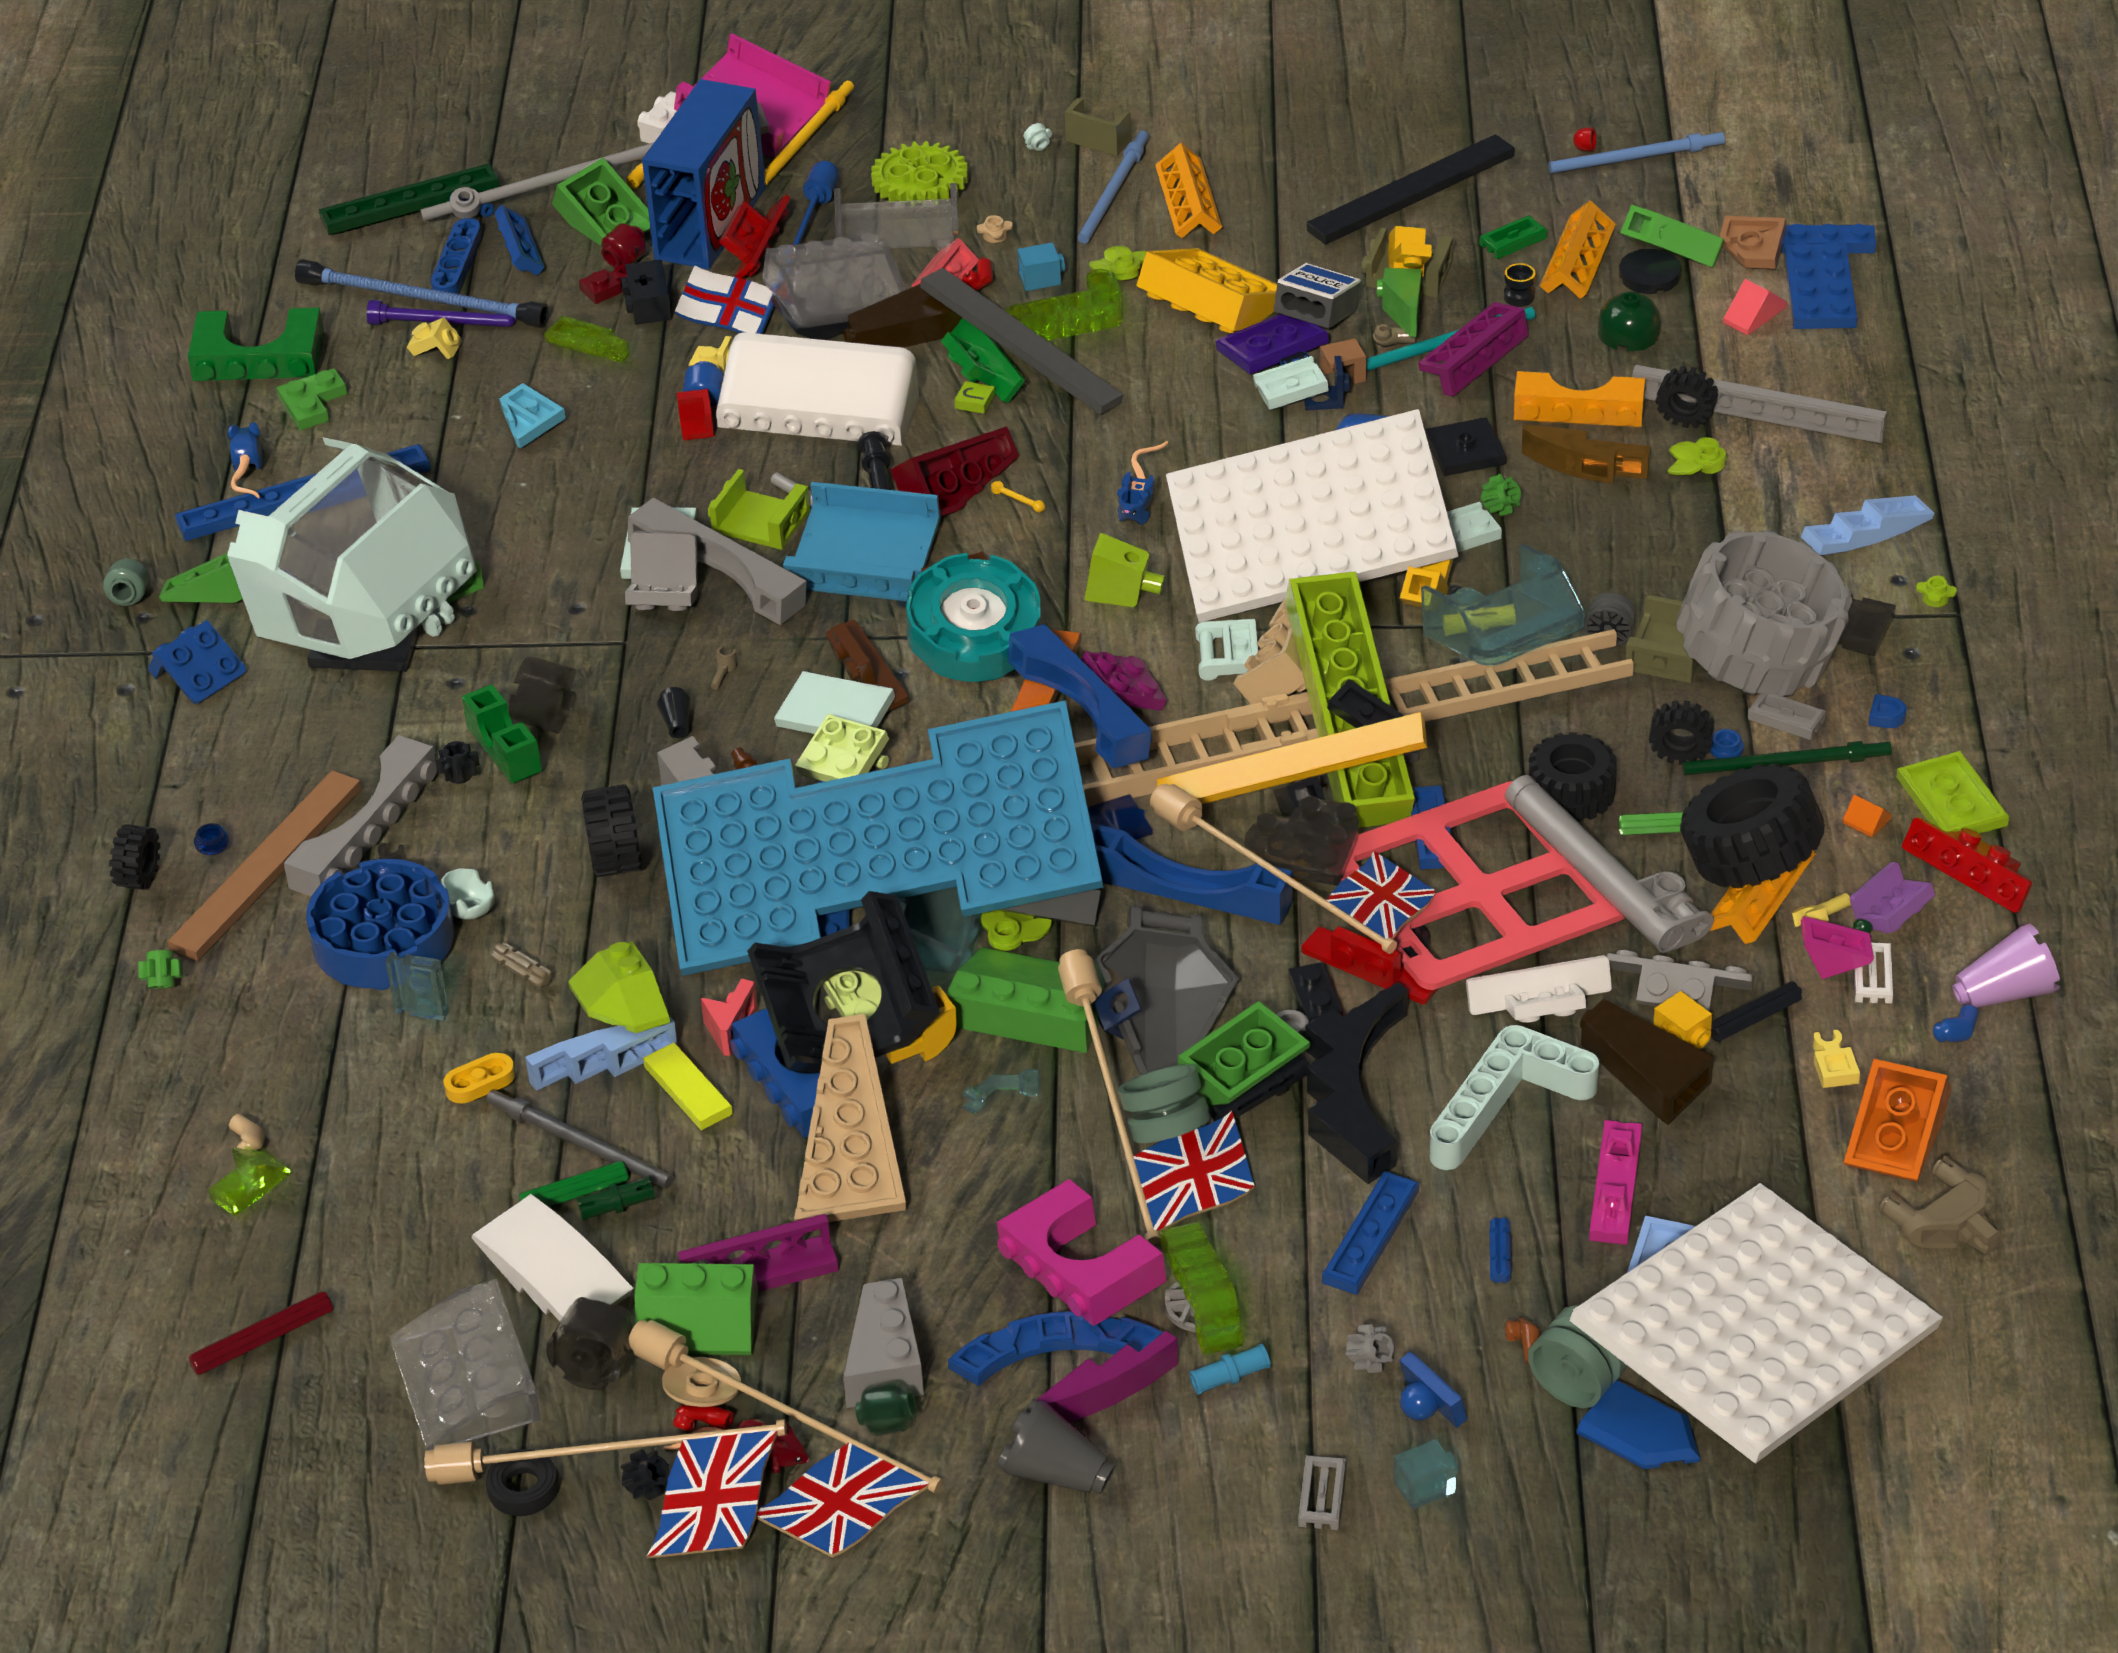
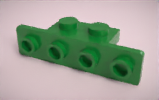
M964 318L959 321L951 333L947 332L941 340L942 344L949 351L947 356L954 363L962 367L960 371L962 375L974 383L979 380L989 386H995V393L1001 401L1009 403L1025 382V378L993 339Z

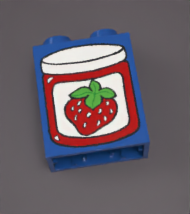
M700 79L643 157L642 164L655 260L662 259V261L692 267L697 266L710 270L725 248L719 243V240L737 207L743 201L753 207L766 189L755 88Z

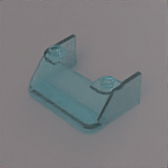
M1526 544L1519 546L1521 581L1485 596L1473 588L1466 587L1458 589L1456 593L1447 596L1427 585L1421 587L1423 635L1478 664L1487 666L1504 663L1582 629L1585 626V610L1561 562L1553 556L1546 555Z

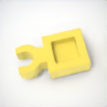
M1838 1029L1833 1030L1832 1041H1824L1819 1032L1814 1033L1813 1049L1815 1052L1813 1062L1822 1088L1859 1084L1860 1071L1851 1047L1841 1048L1842 1034Z

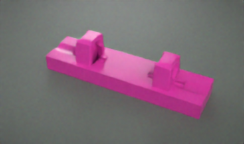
M1604 1121L1589 1241L1628 1244L1642 1124Z

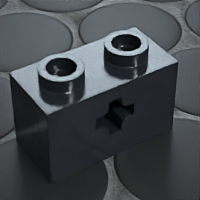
M662 259L625 264L627 277H621L626 311L627 314L633 313L635 325L672 320Z

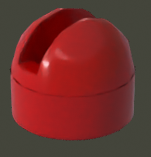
M1594 127L1581 128L1574 134L1573 142L1577 149L1584 152L1595 151L1597 136Z

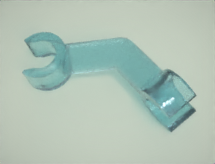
M1027 1069L1019 1075H991L976 1088L969 1086L963 1092L962 1096L970 1100L962 1108L977 1114L983 1108L986 1098L995 1090H1019L1023 1095L1036 1096L1039 1094V1071Z

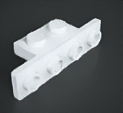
M1602 955L1469 978L1466 980L1469 1012L1472 1015L1507 1010L1515 1020L1520 1022H1534L1539 1020L1540 1016L1549 1014L1556 1016L1572 1015L1577 1009L1586 1008L1585 996L1611 991L1609 959Z

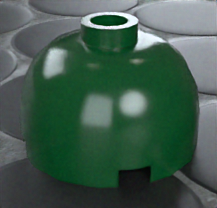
M1626 292L1615 295L1605 303L1600 311L1598 336L1604 344L1616 350L1617 345L1627 346V351L1632 352L1647 349L1657 342L1658 334H1660V313L1653 301L1642 294Z

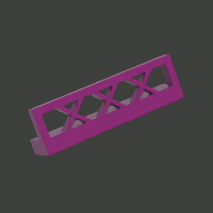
M1497 302L1492 303L1419 361V370L1439 375L1443 394L1453 397L1529 336L1524 308Z
M826 1214L677 1252L679 1263L684 1264L703 1259L708 1261L706 1264H754L758 1292L839 1271L838 1260L830 1242L829 1224ZM820 1230V1236L806 1240L801 1239L806 1232ZM782 1241L776 1248H764L769 1242ZM745 1251L740 1257L734 1259L727 1258L731 1252Z

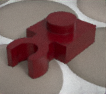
M625 264L618 265L613 272L609 273L606 269H603L580 279V290L595 304L621 294V277H627Z

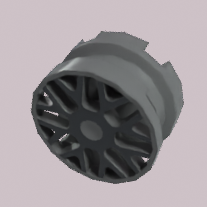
M1604 593L1595 597L1589 606L1588 615L1585 620L1587 634L1590 635L1615 629L1617 639L1619 640H1616V645L1626 642L1631 635L1632 625L1636 617L1633 603L1626 597L1616 593Z

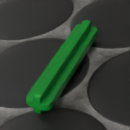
M617 1161L521 1192L519 1194V1202L532 1194L548 1207L607 1189L608 1185L614 1183L616 1185L625 1183L628 1180L627 1169L622 1161Z

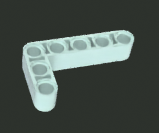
M1518 1025L1505 1027L1497 1035L1430 1129L1431 1163L1442 1170H1452L1459 1167L1522 1079L1573 1099L1587 1100L1592 1098L1598 1090V1058L1587 1050Z

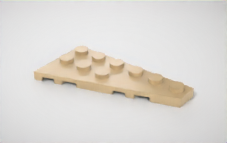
M859 1014L829 1019L794 1221L826 1214L828 1222L906 1210V1200L866 1015Z

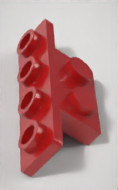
M787 194L770 208L766 217H763L745 201L737 207L719 240L721 245L742 261L734 277L741 279L745 275L751 277L761 265L758 259L762 258L768 251L770 244L767 242L776 235L780 228L777 224L784 219L789 211L786 206L791 197Z
M1921 817L1913 819L1902 844L1904 850L2011 912L2018 913L2021 911L2032 887V881L2017 873L2021 863L2010 857L2011 852L1998 845L1990 846L1981 840L1982 836L1971 829L1962 828L1961 831L1945 832Z
M1340 926L1333 932L1323 927H1317L1301 946L1303 954L1384 989L1399 982L1408 989V999L1422 1005L1426 1004L1438 990L1424 989L1416 983L1403 967L1401 952L1394 950L1393 953L1388 954L1382 950L1381 944Z

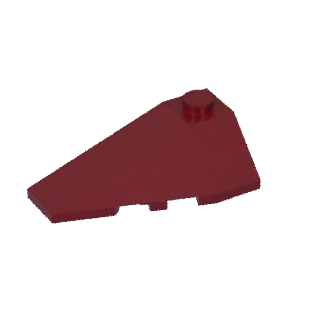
M1006 426L910 458L890 469L898 491L938 495L940 516L942 517L959 511L989 481L1009 466L1019 454Z

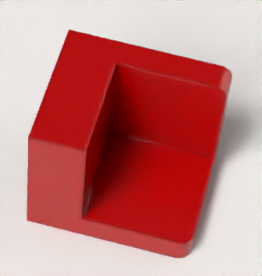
M708 389L676 393L682 439L693 440L714 437Z

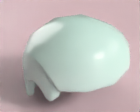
M459 868L447 872L441 879V884L448 891L451 912L454 917L463 920L479 918L486 915L495 903L491 881H488L487 884L483 883L478 871L475 869Z

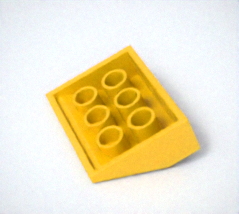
M1199 248L1146 251L1136 285L1146 290L1147 296L1157 300L1165 299L1171 302L1170 306L1180 311L1189 310L1195 313L1196 319L1208 323L1215 322L1220 325V330L1231 334L1259 323L1271 315L1274 311L1277 289L1276 283Z

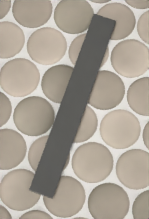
M941 268L921 279V289L1101 415L1122 403L1123 394L946 269Z

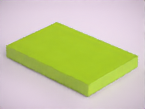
M1961 751L1897 768L1896 778L1929 823L1943 831H1961L1962 828H1967L1981 834L2008 826V814Z

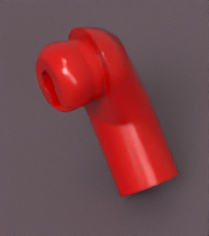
M988 258L979 259L977 262V273L974 270H969L970 275L968 276L964 273L962 281L975 291L993 281L991 260Z
M681 1404L675 1410L677 1414L673 1420V1425L676 1428L690 1432L694 1428L695 1420L717 1428L728 1430L733 1423L734 1413L718 1406L696 1407Z

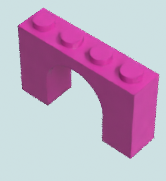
M1070 1179L996 1222L999 1235L997 1245L1002 1255L1006 1259L1015 1261L1022 1267L1028 1277L1037 1279L1045 1286L1051 1296L1060 1298L1069 1306L1074 1315L1082 1316L1093 1326L1167 1281L1163 1253L1139 1234L1111 1252L1090 1260H1072L1056 1254L1063 1245L1096 1226L1092 1197Z

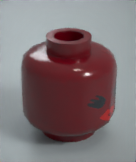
M623 223L617 225L602 239V257L614 268L621 264L635 263L646 252L644 233L637 226Z

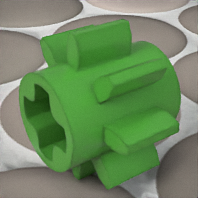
M1502 474L1490 477L1489 483L1482 485L1481 501L1490 514L1499 512L1500 516H1505L1513 513L1514 507L1520 506L1521 489L1517 482L1513 480V477L1504 479Z
M172 950L146 952L147 961H138V979L147 980L149 989L175 987V978H183V961L174 959V951Z

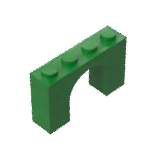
M320 307L289 308L286 327L280 337L268 344L255 347H243L231 343L233 334L228 310L197 312L187 356L192 381L304 378L317 374L324 336Z

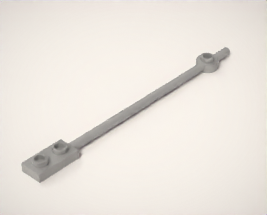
M758 102L761 135L769 132V124L761 104ZM653 143L605 156L604 159L611 167L642 159ZM601 158L480 193L469 187L458 188L451 194L450 201L421 209L423 221L451 213L462 219L472 218L479 213L482 204L562 182Z

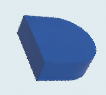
M1875 694L1868 725L1882 728H1897L1901 726L1906 720L1907 707L1905 703L1895 697Z

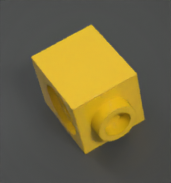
M1679 991L1654 1008L1653 1025L1701 1049L1711 1038L1712 1013L1685 993Z

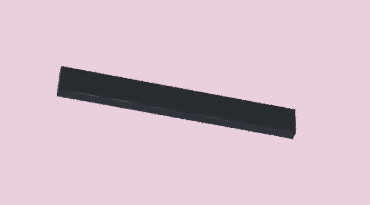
M1492 135L1308 221L1307 231L1326 245L1512 158L1515 147L1498 135Z

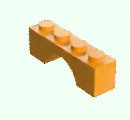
M1517 371L1514 393V420L1642 427L1645 378L1613 376L1608 383L1599 388L1573 390L1556 383L1549 373Z

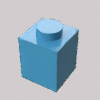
M1053 242L1017 249L1018 274L1025 291L1061 285V272H1065V262L1062 253L1057 254Z

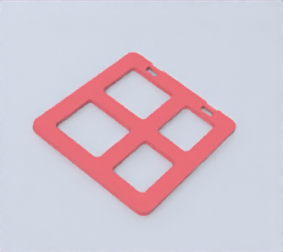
M1513 781L1505 782L1325 846L1320 851V865L1332 880L1339 884L1360 868L1356 863L1357 861L1370 857L1373 851L1379 854L1416 841V839H1421L1429 850L1437 855L1440 863L1459 884L1458 886L1436 893L1429 906L1404 925L1393 939L1397 942L1395 950L1401 952L1403 967L1416 983L1424 989L1435 990L1619 922L1625 918L1517 810L1507 803L1505 793ZM1505 808L1511 809L1549 853L1491 874H1485L1445 828L1448 826L1452 828ZM1561 874H1566L1573 879L1593 904L1541 924L1529 926L1503 896ZM1476 907L1482 911L1503 938L1446 959L1438 960L1433 957L1411 929L1465 909ZM1411 946L1418 955L1410 958L1403 949Z

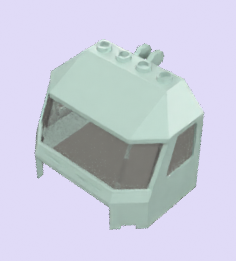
M322 437L326 446L340 449L342 452L272 514L264 516L238 510L235 524H239L240 527L236 543L230 542L227 556L255 634L258 637L352 659L395 647L420 623L427 634L432 637L438 636L442 632L440 624H451L455 618L452 606L445 600L477 571L472 546L455 494L446 491L386 453L357 444Z

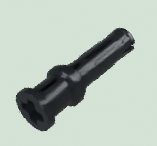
M877 431L864 433L859 438L858 447L861 453H863L861 463L863 469L869 475L870 488L891 490L887 473L890 457L885 452L887 442L885 436Z

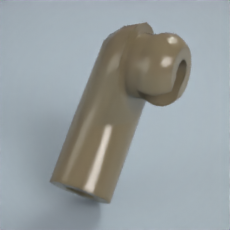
M1380 324L1374 330L1373 339L1380 346L1397 343H1416V337H1410L1401 327H1390L1387 324Z

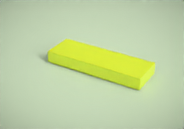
M674 1042L643 1058L646 1070L701 1131L733 1115L730 1103Z

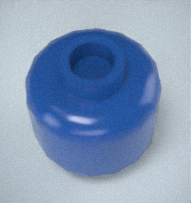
M708 361L697 362L685 371L683 392L708 389L710 407L718 405L724 374L714 363Z

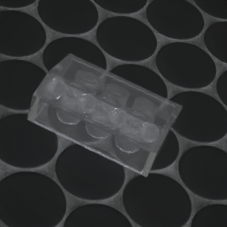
M864 233L853 237H836L832 240L809 241L804 244L781 245L776 248L766 249L762 281L802 329L847 322V315L906 290L889 247L876 233Z
M497 1279L459 1289L389 1336L426 1450H433L435 1445L467 1442L541 1420L536 1388Z

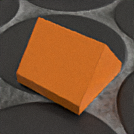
M1853 795L1842 823L1873 838L1892 819V814L1859 796Z

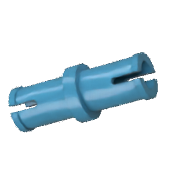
M1259 1344L1233 1356L1229 1353L1220 1356V1361L1189 1371V1377L1196 1394L1200 1395L1205 1391L1228 1382L1230 1385L1240 1382L1241 1377L1270 1368L1271 1362L1264 1345Z

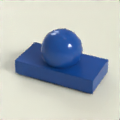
M1408 1352L1400 1359L1405 1380L1410 1384L1404 1388L1400 1397V1408L1407 1417L1414 1421H1424L1432 1417L1438 1410L1456 1428L1467 1420L1462 1397L1421 1359L1411 1352Z

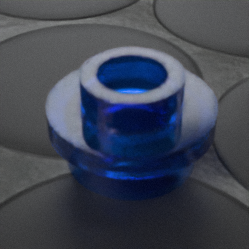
M214 823L201 826L196 831L194 838L195 849L205 855L218 854L226 849L229 844L228 833L220 825Z

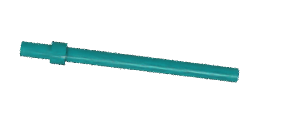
M1533 307L1525 308L1526 321L1535 319ZM1458 330L1366 358V372L1433 351Z

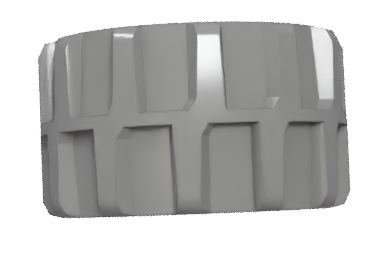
M1738 530L1728 533L1724 541L1720 543L1713 542L1704 550L1677 615V630L1683 634L1685 640L1683 648L1687 655L1695 659L1708 671L1707 674L1715 680L1726 682L1751 695L1761 693L1777 694L1781 697L1791 696L1795 690L1803 686L1810 688L1820 681L1849 621L1848 611L1852 604L1850 588L1844 586L1839 576L1840 570L1834 563L1828 562L1812 550V546L1802 541L1797 542L1780 536L1773 531L1762 530V532L1745 533Z

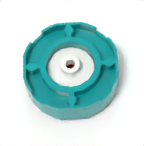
M968 553L945 557L919 573L909 588V597L906 605V633L909 646L915 655L940 676L966 682L997 680L1014 670L1008 663L1010 633L1040 625L1041 608L1038 589L1035 583L1013 562L1004 558L990 555V561L968 559Z

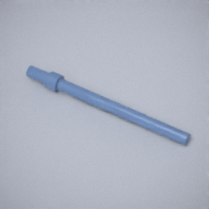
M1139 131L1134 141L1130 142L1123 152L1124 158L1077 237L1080 243L1087 244L1133 164L1137 163L1143 155V147L1149 138V134L1146 131Z
M1723 132L1702 136L1700 133L1687 135L1684 139L1550 161L1548 167L1549 172L1552 174L1688 150L1690 153L1702 151L1703 147L1725 144V136Z

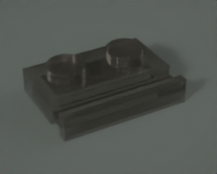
M1851 594L1852 604L1848 611L1849 621L1838 644H1842L1843 649L1875 656L1895 616L1896 605L1865 597L1861 601L1853 599Z

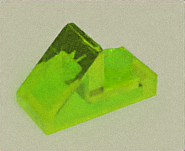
M233 1148L232 1153L236 1169L208 1189L210 1200L236 1217L291 1175L290 1169L266 1152Z

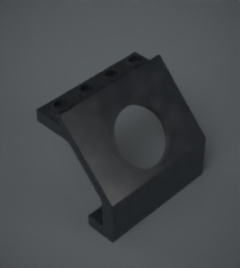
M868 891L861 899L866 916L860 922L797 947H782L755 942L747 950L788 1070L806 1072V1074L820 1073L828 1024L817 1015L815 1011V998L822 984L838 973L845 971L863 972L873 977L880 985V1004L875 1013L867 1019L875 1058L909 1046L940 1014L897 895Z

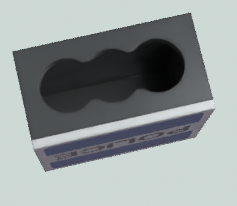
M1305 263L1278 279L1273 312L1330 328L1356 312L1361 279Z

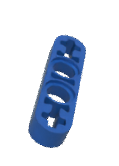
M464 218L453 225L431 278L433 290L455 294L460 293L482 239L480 223L476 219Z

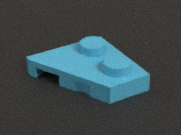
M524 383L499 398L502 412L516 445L520 449L566 419L564 408Z

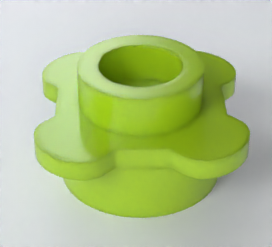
M1939 575L1929 578L1926 582H1919L1916 585V591L1922 593L1923 602L1932 607L1946 605L1949 597H1954L1957 593L1956 587L1950 586L1945 578Z

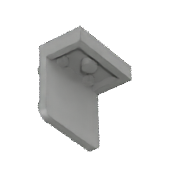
M634 532L630 537L631 585L625 591V605H635V608L639 610L654 609L655 605L668 606V610L682 611L686 610L687 606H692L698 597L696 536L688 532Z

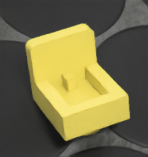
M445 317L429 324L424 322L418 325L412 331L413 336L407 348L413 356L438 347L446 359L454 357L462 339Z

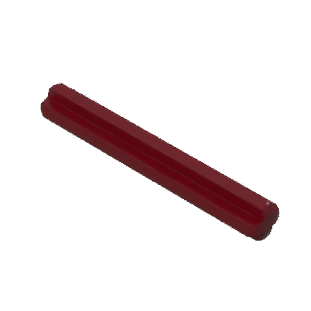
M320 1291L190 1354L188 1357L190 1366L196 1375H202L330 1313L333 1309L331 1300L324 1291Z

